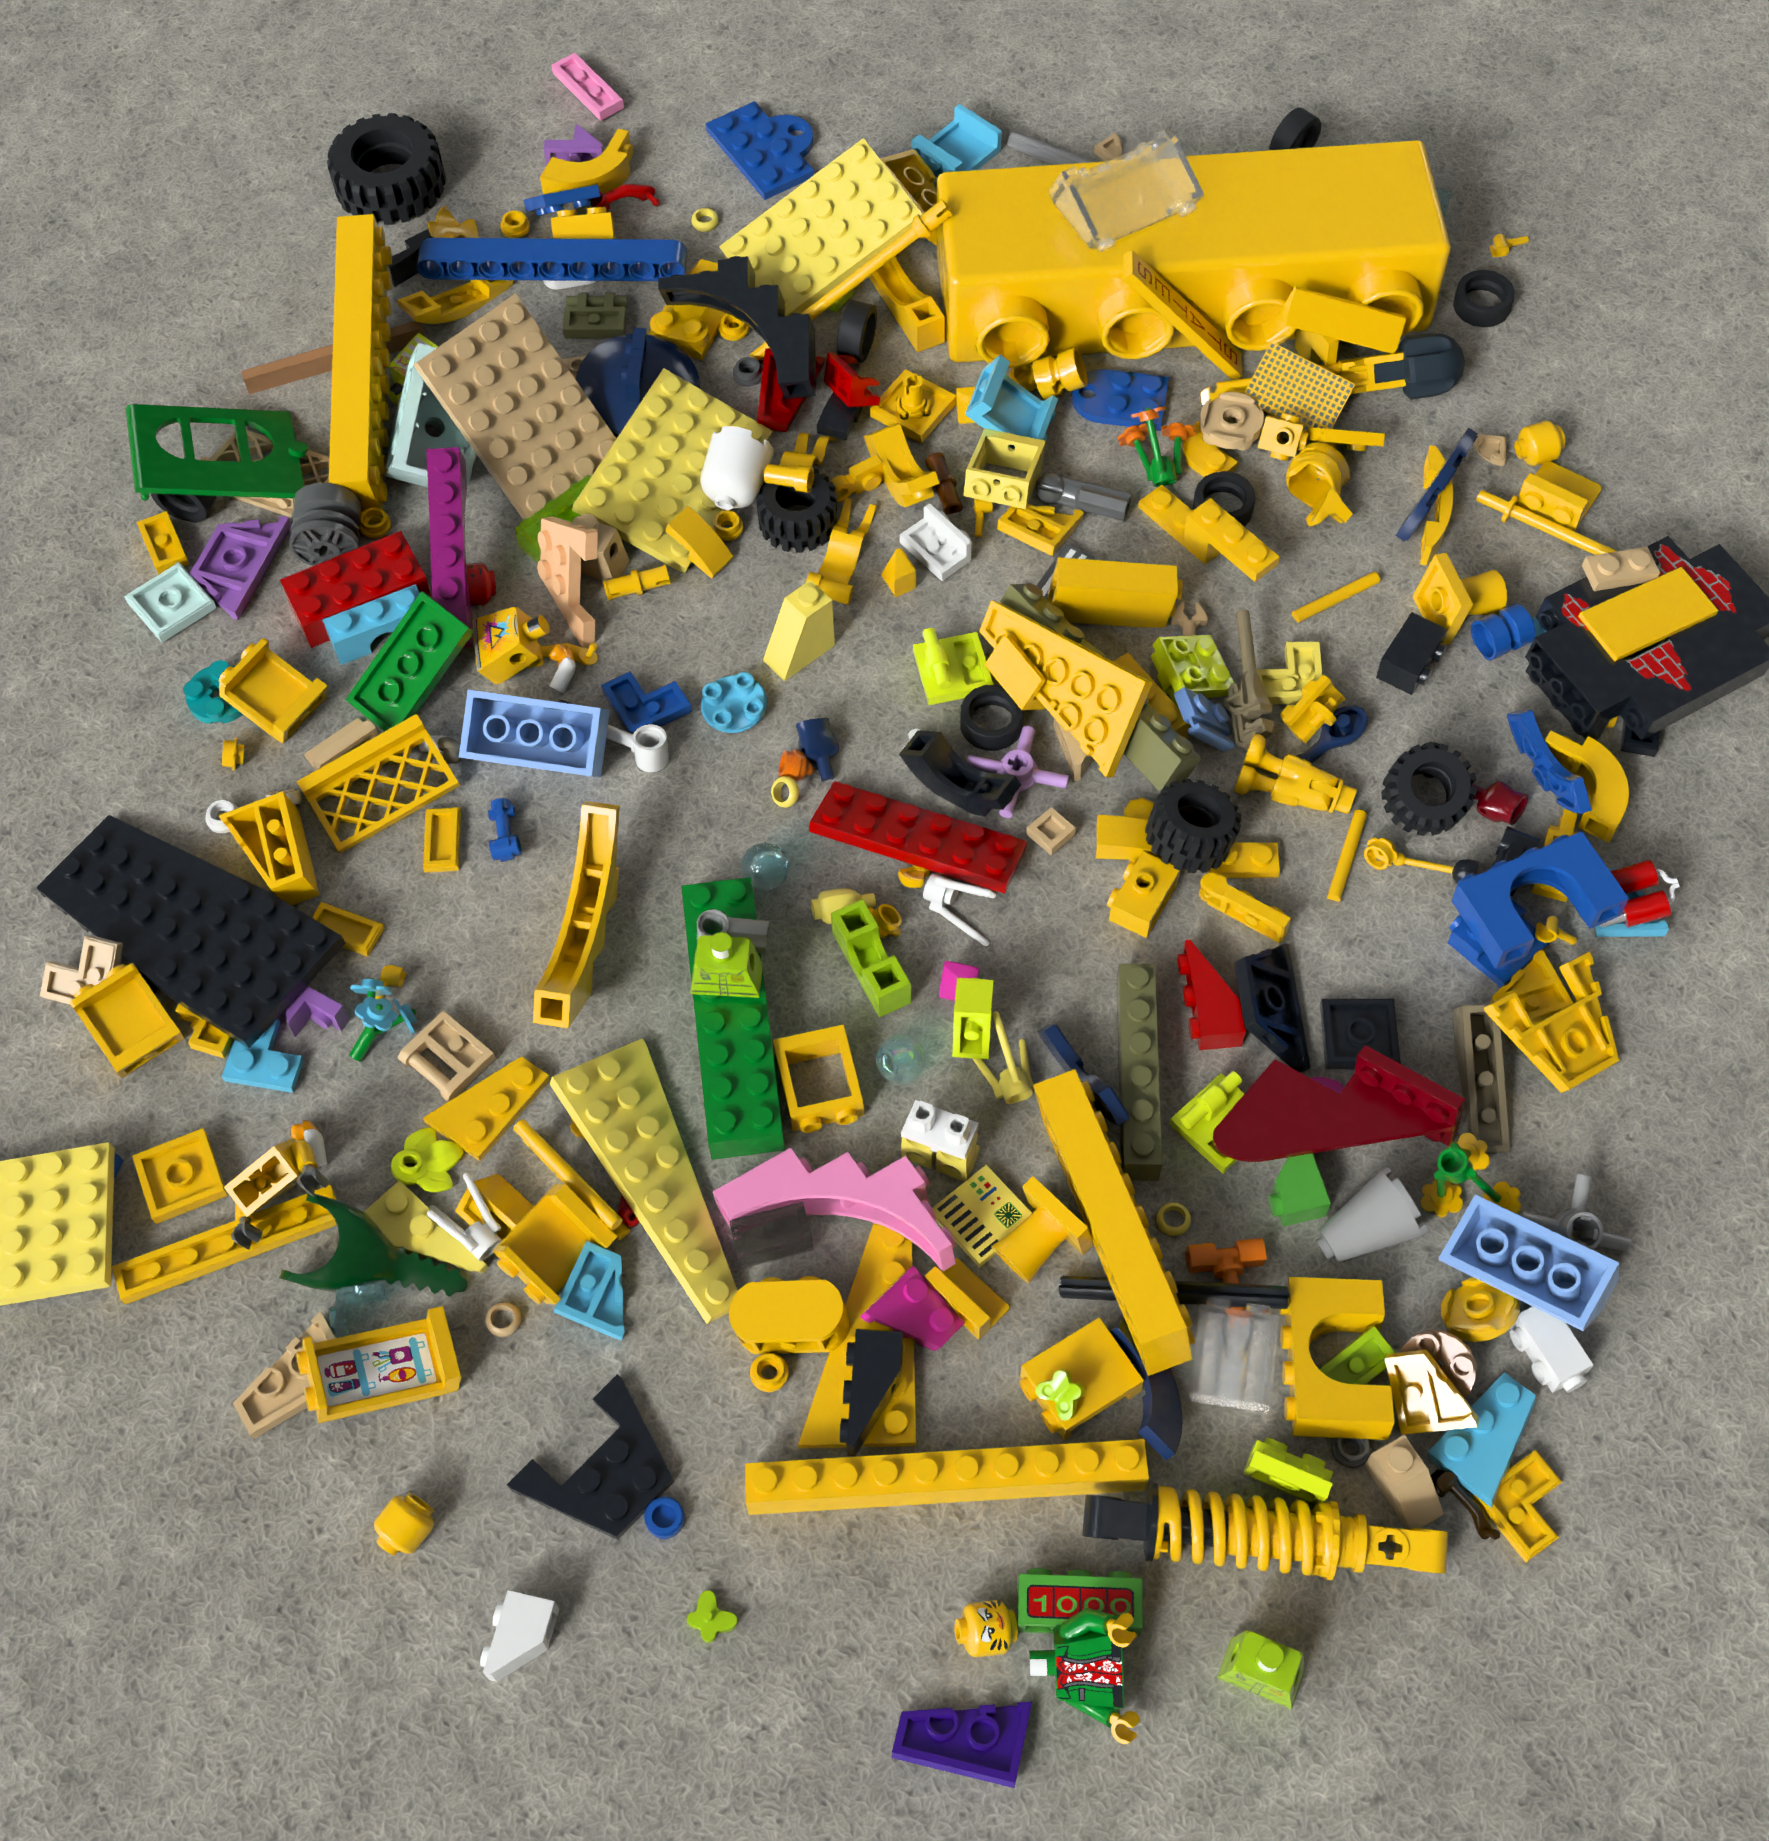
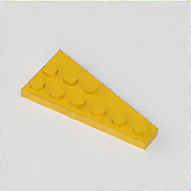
M873 1223L846 1302L850 1317L849 1330L843 1342L836 1349L829 1352L798 1443V1449L847 1448L846 1443H840L841 1418H849L850 1404H843L844 1380H852L853 1366H846L847 1343L855 1342L856 1329L892 1331L891 1328L875 1321L868 1323L860 1317L895 1281L912 1267V1242L903 1235L882 1225ZM903 1338L901 1383L862 1447L916 1446L914 1339Z

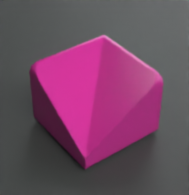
M948 960L945 961L939 997L955 1001L957 977L979 978L980 969Z

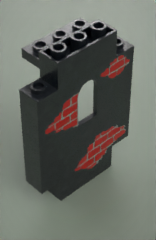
M1669 536L1647 546L1660 571L1658 577L1682 567L1718 609V613L1711 618L1667 637L1668 641L1630 660L1614 661L1578 616L1580 612L1642 584L1593 591L1588 578L1585 577L1545 597L1535 618L1547 632L1534 638L1525 656L1529 662L1526 673L1531 681L1549 698L1552 706L1559 710L1571 723L1575 733L1581 735L1585 740L1588 736L1596 740L1601 736L1608 722L1620 715L1628 728L1633 730L1643 740L1765 675L1769 669V646L1763 639L1769 637V597L1720 544L1691 559L1685 555Z

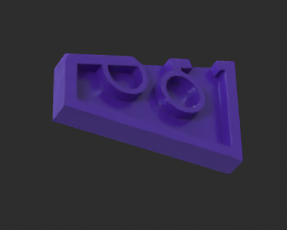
M1032 1701L1018 1702L1017 1706L995 1707V1704L980 1705L979 1709L953 1710L952 1708L903 1711L901 1712L891 1758L1015 1788Z

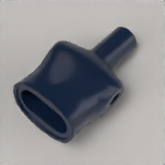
M815 718L797 723L795 727L799 736V750L806 755L807 759L817 762L822 782L834 779L830 758L839 752V744L831 731L829 718Z

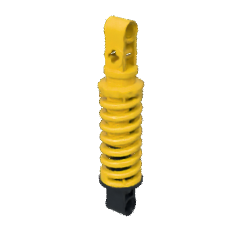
M1158 1483L1150 1484L1146 1502L1085 1494L1082 1536L1119 1540L1120 1538L1143 1541L1145 1561L1147 1562L1158 1560L1161 1552L1168 1553V1542H1170V1558L1173 1562L1177 1563L1183 1558L1184 1544L1192 1545V1561L1196 1565L1203 1564L1206 1547H1214V1564L1217 1567H1223L1226 1564V1556L1231 1555L1236 1556V1567L1238 1569H1245L1248 1565V1556L1258 1557L1257 1567L1260 1571L1266 1572L1269 1569L1271 1558L1280 1559V1572L1288 1574L1291 1571L1292 1561H1301V1572L1304 1576L1315 1575L1330 1581L1333 1580L1337 1567L1351 1568L1352 1572L1362 1573L1365 1564L1402 1567L1414 1571L1446 1574L1448 1531L1367 1525L1364 1514H1355L1353 1518L1340 1515L1336 1501H1329V1503L1319 1502L1310 1510L1305 1501L1298 1499L1288 1509L1286 1502L1282 1498L1276 1497L1272 1499L1267 1507L1262 1497L1254 1495L1249 1498L1245 1506L1243 1498L1238 1493H1232L1228 1495L1223 1506L1222 1498L1216 1491L1208 1492L1201 1503L1199 1493L1195 1489H1188L1184 1492L1179 1503L1178 1494L1173 1487L1161 1486ZM1387 1535H1389V1541L1396 1543V1549L1389 1551L1386 1557L1385 1552L1378 1549L1379 1542H1386Z

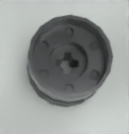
M314 483L306 485L296 492L293 498V522L290 529L289 544L291 552L297 559L308 565L315 566L359 548L362 506L361 500L357 495L344 486L333 483Z

